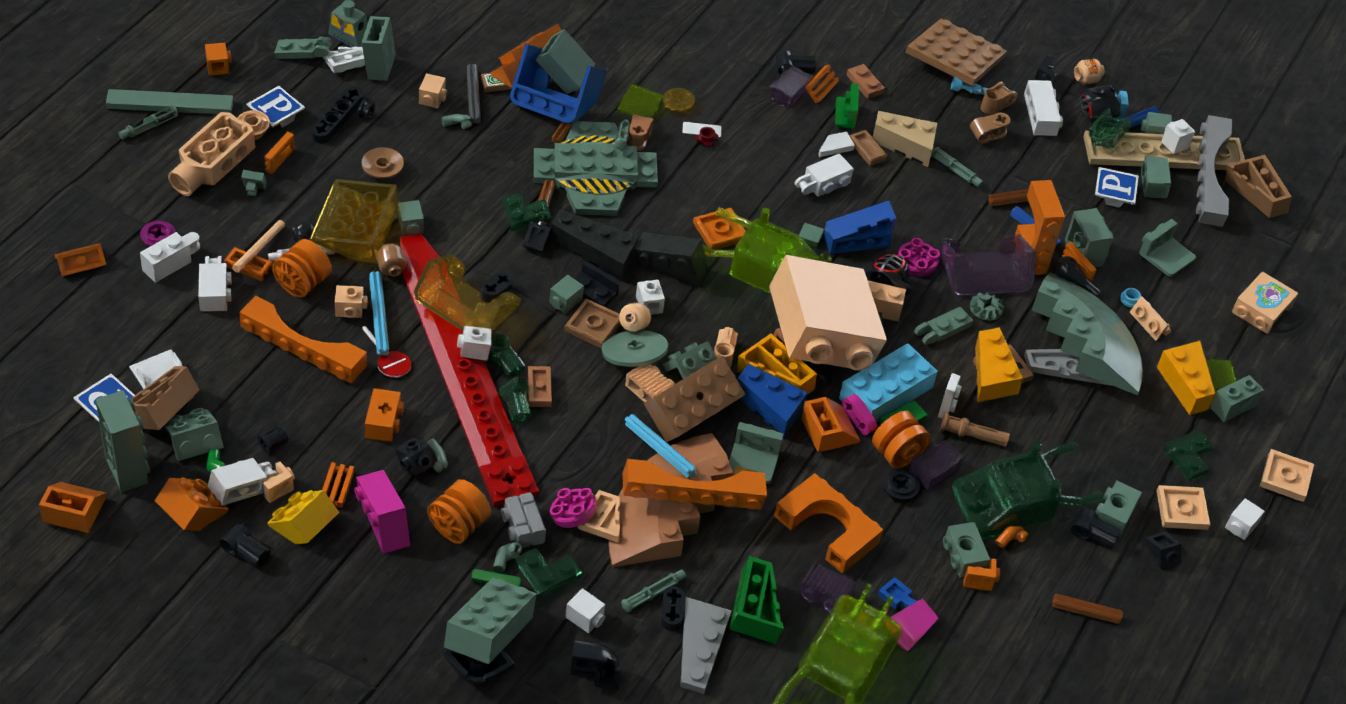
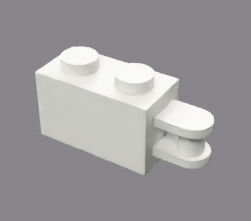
M836 154L806 167L805 175L795 181V186L801 188V192L804 195L814 192L819 197L851 183L853 168L840 154Z
M175 232L140 252L142 271L156 283L191 263V254L200 249L199 235L195 232H190L181 237Z
M206 256L205 264H199L198 297L200 311H227V302H231V288H227V285H232L231 272H227L226 263H222L221 256H218V258Z
M250 458L211 470L208 488L215 494L216 499L221 501V506L262 494L264 492L263 483L279 474L277 471L272 470L270 462L257 464L254 458Z

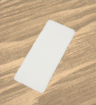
M683 122L682 132L699 135L701 128L711 127L721 137V126Z

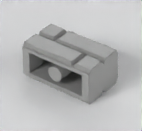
M531 492L506 498L505 506L501 509L504 522H509L510 525L508 527L510 540H515L522 548L544 543L546 529Z

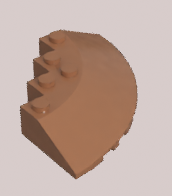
M712 433L695 436L671 445V447L696 467L697 474L692 476L691 479L685 477L659 453L647 460L672 475L694 481L723 480L733 475L727 454ZM622 488L618 495L620 497V541L617 543L609 540V554L612 567L681 556L683 536L697 534L700 522L699 513L712 512L715 505L623 496Z

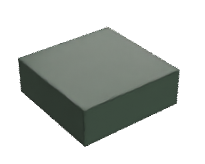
M804 223L797 241L817 248L824 229Z

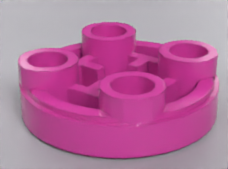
M913 238L911 242L905 243L900 247L898 255L903 256L908 261L910 275L924 277L936 271L940 252L929 244L924 243L922 239Z
M563 488L558 491V497L551 505L550 514L558 526L565 528L576 527L592 518L597 510V502L590 488L573 490Z

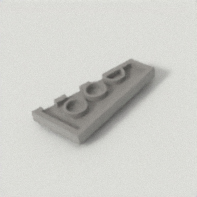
M1061 349L1026 350L1024 356L1027 366L1033 373L1110 385L1076 372L1075 370L1080 358L1060 351Z
M685 597L680 687L702 694L705 693L732 610Z

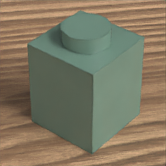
M1148 112L1146 119L1142 120L1141 131L1148 134H1164L1167 124L1172 122V116Z
M419 200L398 203V219L402 235L424 233V218Z
M566 275L550 288L549 303L555 309H559L567 314L583 300L584 285Z

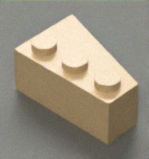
M878 111L873 139L878 145L891 151L898 150L906 154L905 157L909 159L914 157L922 161V165L928 167L937 123Z

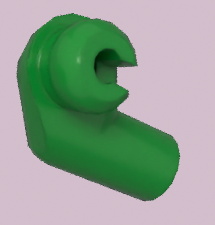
M210 449L208 453L207 470L211 473V470L217 467L226 466L224 462L220 461V451L218 449Z

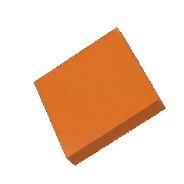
M732 208L697 216L693 219L695 227L710 251L749 240L748 233Z

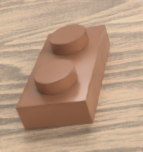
M864 64L847 70L849 79L854 84H859V90L867 99L884 94L885 87Z
M528 366L529 407H551L550 366Z

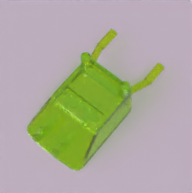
M718 207L716 215L748 229L737 243L735 250H713L703 245L706 256L733 258L730 268V274L733 277L771 293L769 286L785 255L828 263L832 262L830 256L827 260H824V253L818 256L801 236L768 222L769 208H762L760 218H756L751 222Z
M870 584L866 585V589L862 592L859 600L850 595L840 596L799 662V670L782 686L772 704H784L792 689L804 676L846 699L845 704L861 703L903 632L902 626L886 615L894 597L889 595L887 602L884 603L880 611L865 603L872 588Z

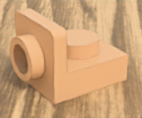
M281 462L276 463V471L279 475L273 476L263 483L264 497L269 503L294 490V474L289 467H285Z

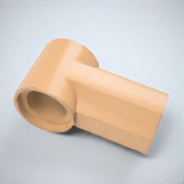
M725 327L719 330L714 354L717 359L723 356L731 368L738 333L733 328Z

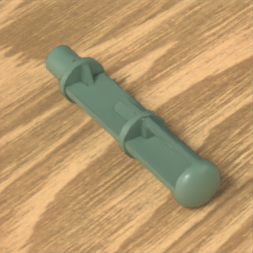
M170 106L144 118L143 124L135 128L130 125L126 126L118 134L122 140L127 137H134L177 117L178 111L176 107ZM170 108V112L156 118V114ZM171 114L174 116L161 123L158 121Z
M623 120L619 124V131L615 141V147L619 150H623L627 146L630 128L628 120Z
M939 147L932 150V158L938 160L969 184H974L978 188L983 185V181L978 178L976 173H973Z
M681 569L676 573H669L667 577L653 585L644 587L637 594L628 599H623L621 601L622 608L627 613H630L637 606L648 600H653V597L664 592L668 587L677 586L679 581L686 578L685 572Z

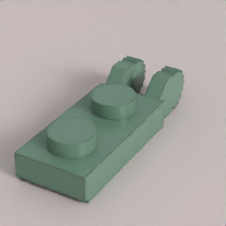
M328 37L279 40L274 54L277 59L325 57L330 52L328 48L332 46V41Z
M958 307L918 325L914 333L917 336L926 334L922 342L925 345H929L971 327L973 319L961 307Z

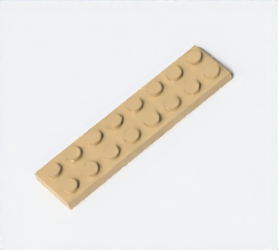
M1085 131L1083 136L1089 164L1142 167L1145 156L1168 158L1169 168L1201 169V166L1198 165L1200 154H1202V150H1199V145L1203 136H1193L1189 149L1176 154H1172L1161 142L1164 134ZM1230 137L1226 147L1216 155L1214 162L1215 170H1227L1229 164L1245 160L1239 138Z

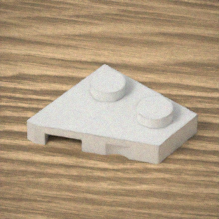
M338 47V51H330L327 56H322L333 73L344 72L345 70L365 65L362 47Z
M951 374L938 415L942 419L945 412L949 413L950 411L954 413L958 401L954 398L958 399L962 388L959 385V375Z

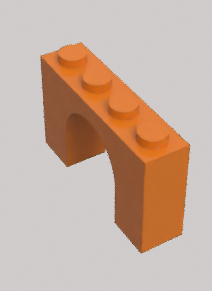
M1052 180L1031 181L1027 198L1034 215L1035 224L1018 225L1014 236L1026 275L1047 274L1065 219Z
M815 473L777 502L774 517L790 530L794 529L809 516L819 513L832 515L844 524L846 532L829 545L825 559L842 574L880 543L883 533L880 525L872 521L859 507H855L843 494L838 493L826 480L821 479Z

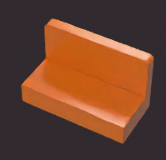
M101 244L54 254L55 259L58 260L62 276L106 265Z

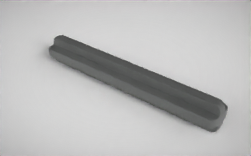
M468 64L469 116L471 117L470 121L472 124H479L481 122L478 68L476 64Z

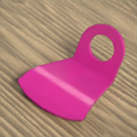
M922 598L885 619L883 623L895 642L908 652L930 627L940 619Z

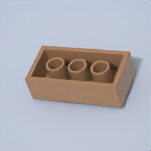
M721 356L643 404L665 441L668 442L679 437L746 394L726 360Z

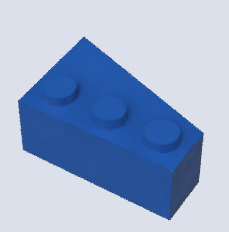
M886 201L827 221L823 237L829 253L835 254L890 247L896 216L890 202Z
M748 364L737 380L746 394L739 399L753 412L757 411L764 418L766 424H771L780 433H783L784 438L802 413L807 392Z

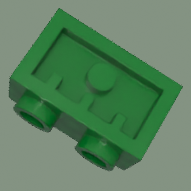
M851 83L850 91H846L845 97L836 98V127L855 129L858 115L859 84Z

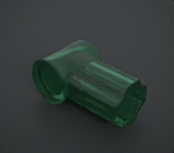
M502 333L492 335L489 358L497 362L508 377L515 378L525 370V364L510 346L508 336Z
M521 375L512 378L499 387L502 398L507 402L511 421L514 423L526 422L531 416L526 395L530 389L526 379Z

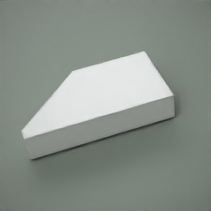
M847 132L828 135L819 150V157L852 151L855 145Z

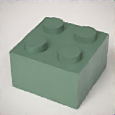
M1093 208L1074 211L1065 241L1066 243H1074L1094 267H1101L1108 256L1109 248L1113 242V234L1109 231L1104 217L1100 215L1098 209Z

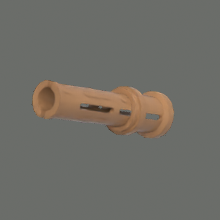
M947 412L944 414L940 428L941 432L949 431L956 433L958 437L966 435L1004 447L1007 446L1010 433L971 423L965 417L960 419L949 416Z

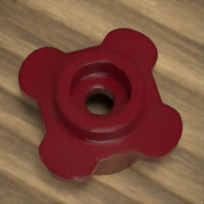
M703 127L700 129L699 135H695V140L707 147L712 146L713 142L719 139V135L711 127Z

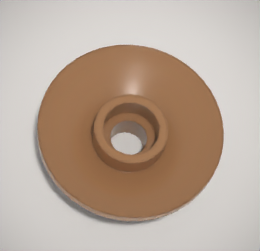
M385 147L372 149L362 158L363 170L368 175L379 179L396 176L402 171L404 166L401 154Z

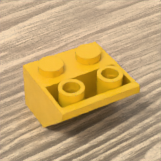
M310 490L304 493L297 492L288 499L289 503L285 507L277 509L272 514L273 518L267 524L294 544L308 543L339 511L324 490Z

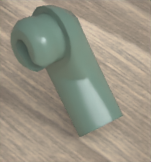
M513 542L500 547L496 553L493 570L499 573L504 572L506 563L521 553V545L518 542Z

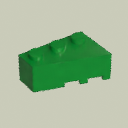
M752 556L748 557L741 571L729 630L776 644L784 627L783 622L780 621V605L776 598L775 591L777 588L771 562Z

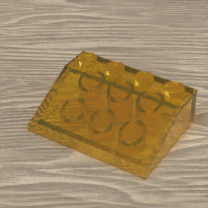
M335 179L310 238L311 241L352 260L377 263V252L384 246L398 210V203H400L397 185Z

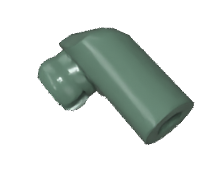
M453 114L441 117L443 127L460 123L462 129L472 126L469 115Z
M432 438L427 442L434 452L433 456L436 459L434 461L435 465L432 467L437 473H440L443 469L446 470L448 462L444 450Z

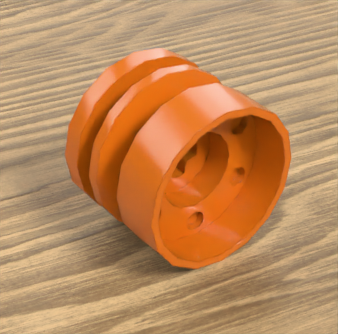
M302 239L294 244L288 252L282 254L280 258L274 261L272 270L278 283L288 293L302 298L312 291L317 284H320L330 276L332 265L326 253L311 240Z
M459 479L445 491L444 495L439 496L431 503L427 510L429 519L438 532L449 541L460 544L475 531V528L481 526L491 516L492 512L485 495L472 483Z

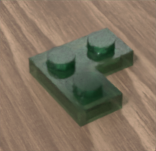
M522 192L502 199L512 232L529 226L531 222L537 223L538 221L542 222L552 218L546 199L526 205Z
M1201 429L1165 443L1163 450L1189 481L1206 475L1210 469L1199 455L1211 451L1213 444Z
M537 548L515 558L516 565L540 597L580 578L582 571L569 554L550 564L546 562Z

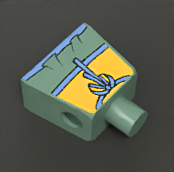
M345 0L331 13L328 33L351 47H362L361 42L368 25L365 13L355 8L353 1Z

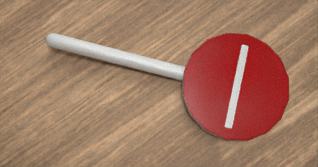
M363 326L364 332L376 345V339L366 326ZM390 351L387 356H380L378 359V369L388 377L397 378L409 372L411 361L404 353Z

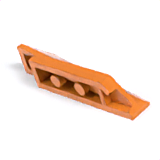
M559 24L554 25L545 32L534 35L499 57L502 66L490 72L492 77L512 88L525 44L544 48L553 35L562 31Z

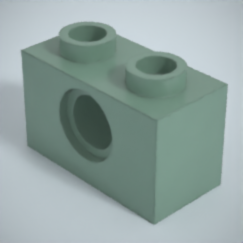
M1248 375L1217 390L1210 408L1225 422L1256 407L1264 389Z
M1116 481L1113 488H1107L1103 500L1106 501L1104 504L1099 503L1095 513L1098 515L1099 520L1120 529V537L1142 492Z
M975 522L948 526L946 535L943 537V545L950 553L951 565L953 569L957 570L959 578L965 577L968 566L988 568L990 558Z

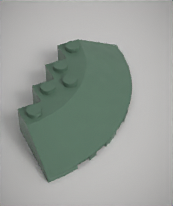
M1050 272L1038 290L1032 311L1050 317L1046 331L1065 337L1060 351L1080 358L1075 370L1076 372L1138 395L1142 383V359L1138 346L1126 325L1114 311L1095 295L1081 286Z

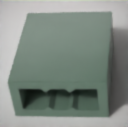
M370 16L361 42L367 77L370 80L387 81L396 56L390 17Z
M565 29L553 35L536 58L540 66L566 94L573 91L578 92L581 89L588 65L593 67L595 65L594 61Z

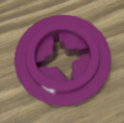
M153 221L141 229L140 238L145 246H152L174 234L175 229L168 222ZM161 232L162 236L155 238Z

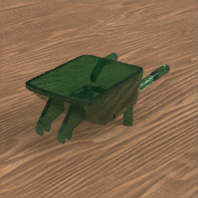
M1034 442L1029 453L992 462L955 480L952 489L966 522H975L981 539L1001 534L1009 526L1025 528L1050 521L1056 516L1059 502L1083 506L1103 500L1101 491L1081 497L1062 495L1061 483L1055 479L1046 461L1056 455L1078 450L1076 442L1056 446L1043 453L1040 452L1042 444Z

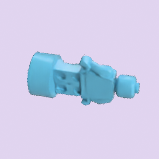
M954 77L951 83V90L959 92L960 89H966L970 93H981L984 95L988 89L977 83L972 86L957 77Z

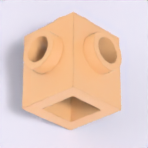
M336 286L335 317L362 318L363 309H367L368 296H363V287Z

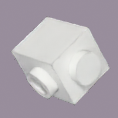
M1183 119L1170 122L1165 128L1161 142L1172 154H1176L1189 149L1195 131Z
M659 280L638 282L636 291L637 302L645 305L650 310L651 315L663 313L665 298Z
M464 326L463 334L458 335L457 347L461 348V357L487 360L491 347V329Z
M1244 499L1231 514L1225 528L1245 541L1258 525L1264 510Z
M582 588L567 603L566 618L589 633L594 627L598 628L605 619V604Z

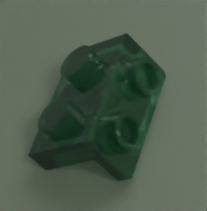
M1106 108L1089 128L1092 146L1114 148L1131 127L1130 119L1112 118L1110 108Z

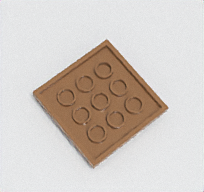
M940 19L910 43L905 53L973 86L1005 58L1007 51L997 44L986 41L981 36L968 32L965 28H959L948 20Z

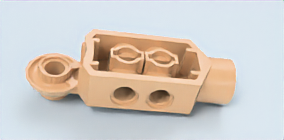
M257 110L246 111L237 118L231 113L220 112L179 149L181 163L168 174L171 185L184 196H190L202 184L215 185L256 148L255 140L261 138L269 128L270 120L268 116Z

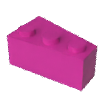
M380 470L356 477L358 487L354 488L356 498L362 503L364 513L368 516L382 553L410 546L406 508L385 471Z

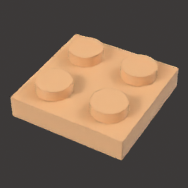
M1271 449L1260 487L1304 502L1314 464Z
M1158 486L1156 491L1163 527L1208 530L1210 521L1203 488Z

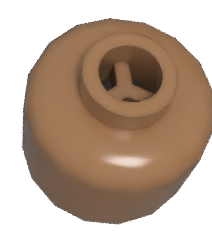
M386 244L377 252L376 259L379 269L384 275L395 277L406 269V257L400 246Z

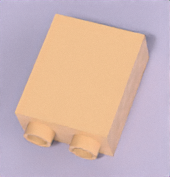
M785 255L769 288L789 358L810 361L815 364L822 363L846 367L857 371L871 366L887 339L864 269Z

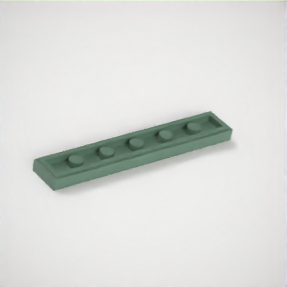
M108 89L106 109L161 111L174 106L178 112L219 114L220 112L232 113L233 107L232 95Z

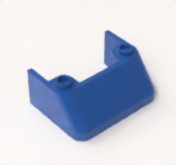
M525 44L510 93L511 101L516 105L566 123L577 122L597 103L607 70L588 65L578 98H574L548 88L550 76L545 70L540 69V64L536 61L543 48Z

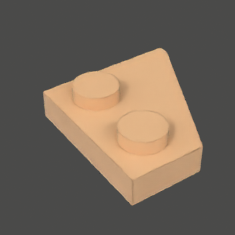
M599 490L595 495L597 502L595 514L587 522L579 525L578 529L618 543L620 541V497Z

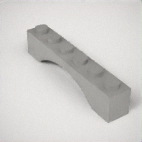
M1208 115L1206 122H1202L1200 134H1203V138H1201L1199 150H1202V154H1200L1198 162L1201 170L1198 174L1200 186L1198 187L1197 198H1200V202L1197 204L1196 214H1199V223L1223 227L1228 217L1229 198L1218 184L1214 162L1216 155L1226 147L1231 137L1232 119Z

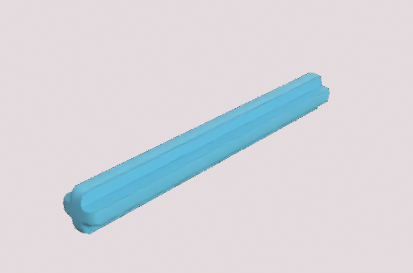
M372 271L369 280L376 349L379 356H387L389 354V341L382 276L379 271Z
M634 414L625 418V425L685 477L691 479L692 476H696V467Z

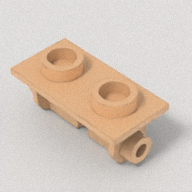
M1141 296L1130 313L1157 341L1161 334L1166 336L1171 332L1170 325Z

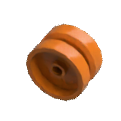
M902 411L892 415L880 425L873 435L872 444L880 454L884 455L885 460L892 468L899 469L911 464L925 452L930 444L931 436L923 426L918 424V420L911 412Z

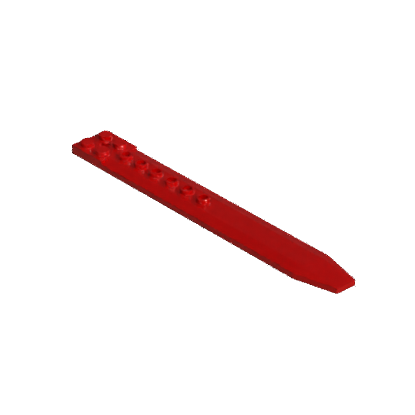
M421 233L400 237V247L403 249L407 261V267L402 272L403 278L493 507L505 505L506 498L516 495L520 496L521 494L531 492L533 497H538L539 490L525 456L522 454L485 361L461 357V348L457 347L458 335L463 334L464 326L470 325L444 261ZM510 478L513 479V483L509 484L508 481L504 482V480Z

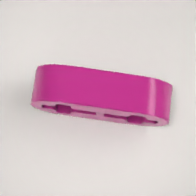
M852 394L843 400L842 404L845 412L860 433L868 435L876 430V420L858 395Z

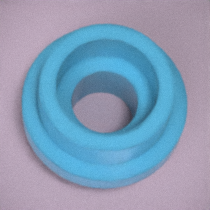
M1127 288L1121 293L1120 300L1125 306L1133 308L1141 294L1135 288Z

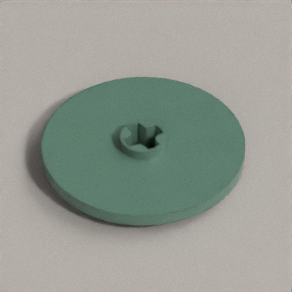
M645 330L636 332L626 331L608 338L602 345V355L608 362L626 367L654 363L663 358L668 352V342L665 337Z

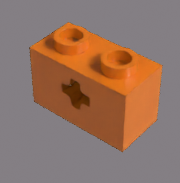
M373 388L365 420V438L393 441L394 433H399L400 420L398 416L403 415L404 412L401 392Z

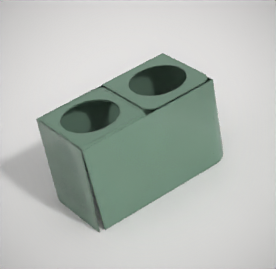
M1145 156L1141 168L1144 197L1167 198L1171 184H1164L1171 183L1168 158Z

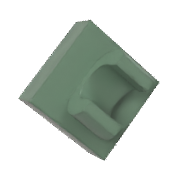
M243 170L241 178L244 186H246V191H248L247 195L256 196L258 189L265 190L267 181L264 173Z

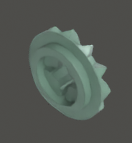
M988 292L984 295L978 293L977 296L972 297L970 302L972 313L978 318L988 321L1000 318L1005 307L1002 305V299H997L996 294L990 296ZM987 303L991 304V306H988L984 309V305H986Z

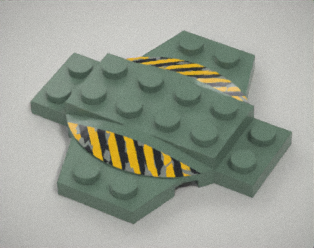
M577 121L573 123L566 140L562 143H555L554 149L534 148V183H544L545 180L549 179L550 181H555V185L558 188L564 187L575 215L617 216L627 190L632 191L636 187L657 188V155L652 152H637V146H629L628 144L623 150L617 149L615 141L619 130L615 123Z

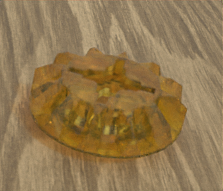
M672 88L665 92L663 101L665 107H669L670 111L677 110L678 113L679 111L686 113L688 109L693 108L695 97L686 89Z

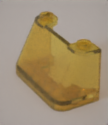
M452 254L429 259L414 289V297L420 304L462 331L464 326L488 328L492 332L515 312L522 300L511 292H504L497 299H493L491 303L484 302L480 298L478 290L462 281L465 266L460 259Z

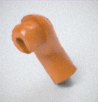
M1009 526L995 540V543L1004 549L1011 540L1017 539L1019 542H1024L1028 538V532L1024 531V528L1021 526Z

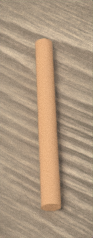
M278 220L232 266L233 271L236 273L240 272L285 227V223L282 220Z

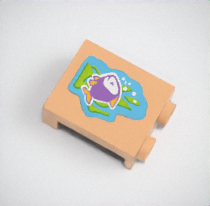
M1261 272L1237 298L1232 312L1268 334L1273 324L1284 311H1289L1292 308L1298 292Z

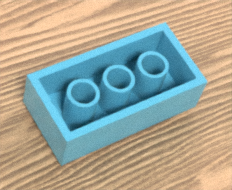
M907 343L868 368L843 381L839 399L843 402L845 398L852 394L858 395L876 422H878L880 417L932 389L938 371Z

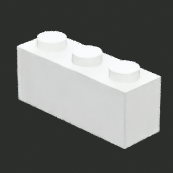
M1028 80L1024 96L1033 134L1057 136L1059 128L1063 125V118L1059 115V103L1055 99L1056 90L1053 89L1051 81Z

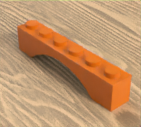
M255 296L239 312L240 324L244 330L260 336L263 340L279 346L284 351L297 355L300 359L316 365L321 370H326L336 375L341 380L352 384L367 367L366 351L348 342H321L298 334L281 320L273 304L258 296Z
M627 459L623 470V496L748 509H761L767 497L765 473L741 471L723 480L694 481L672 475L651 461Z

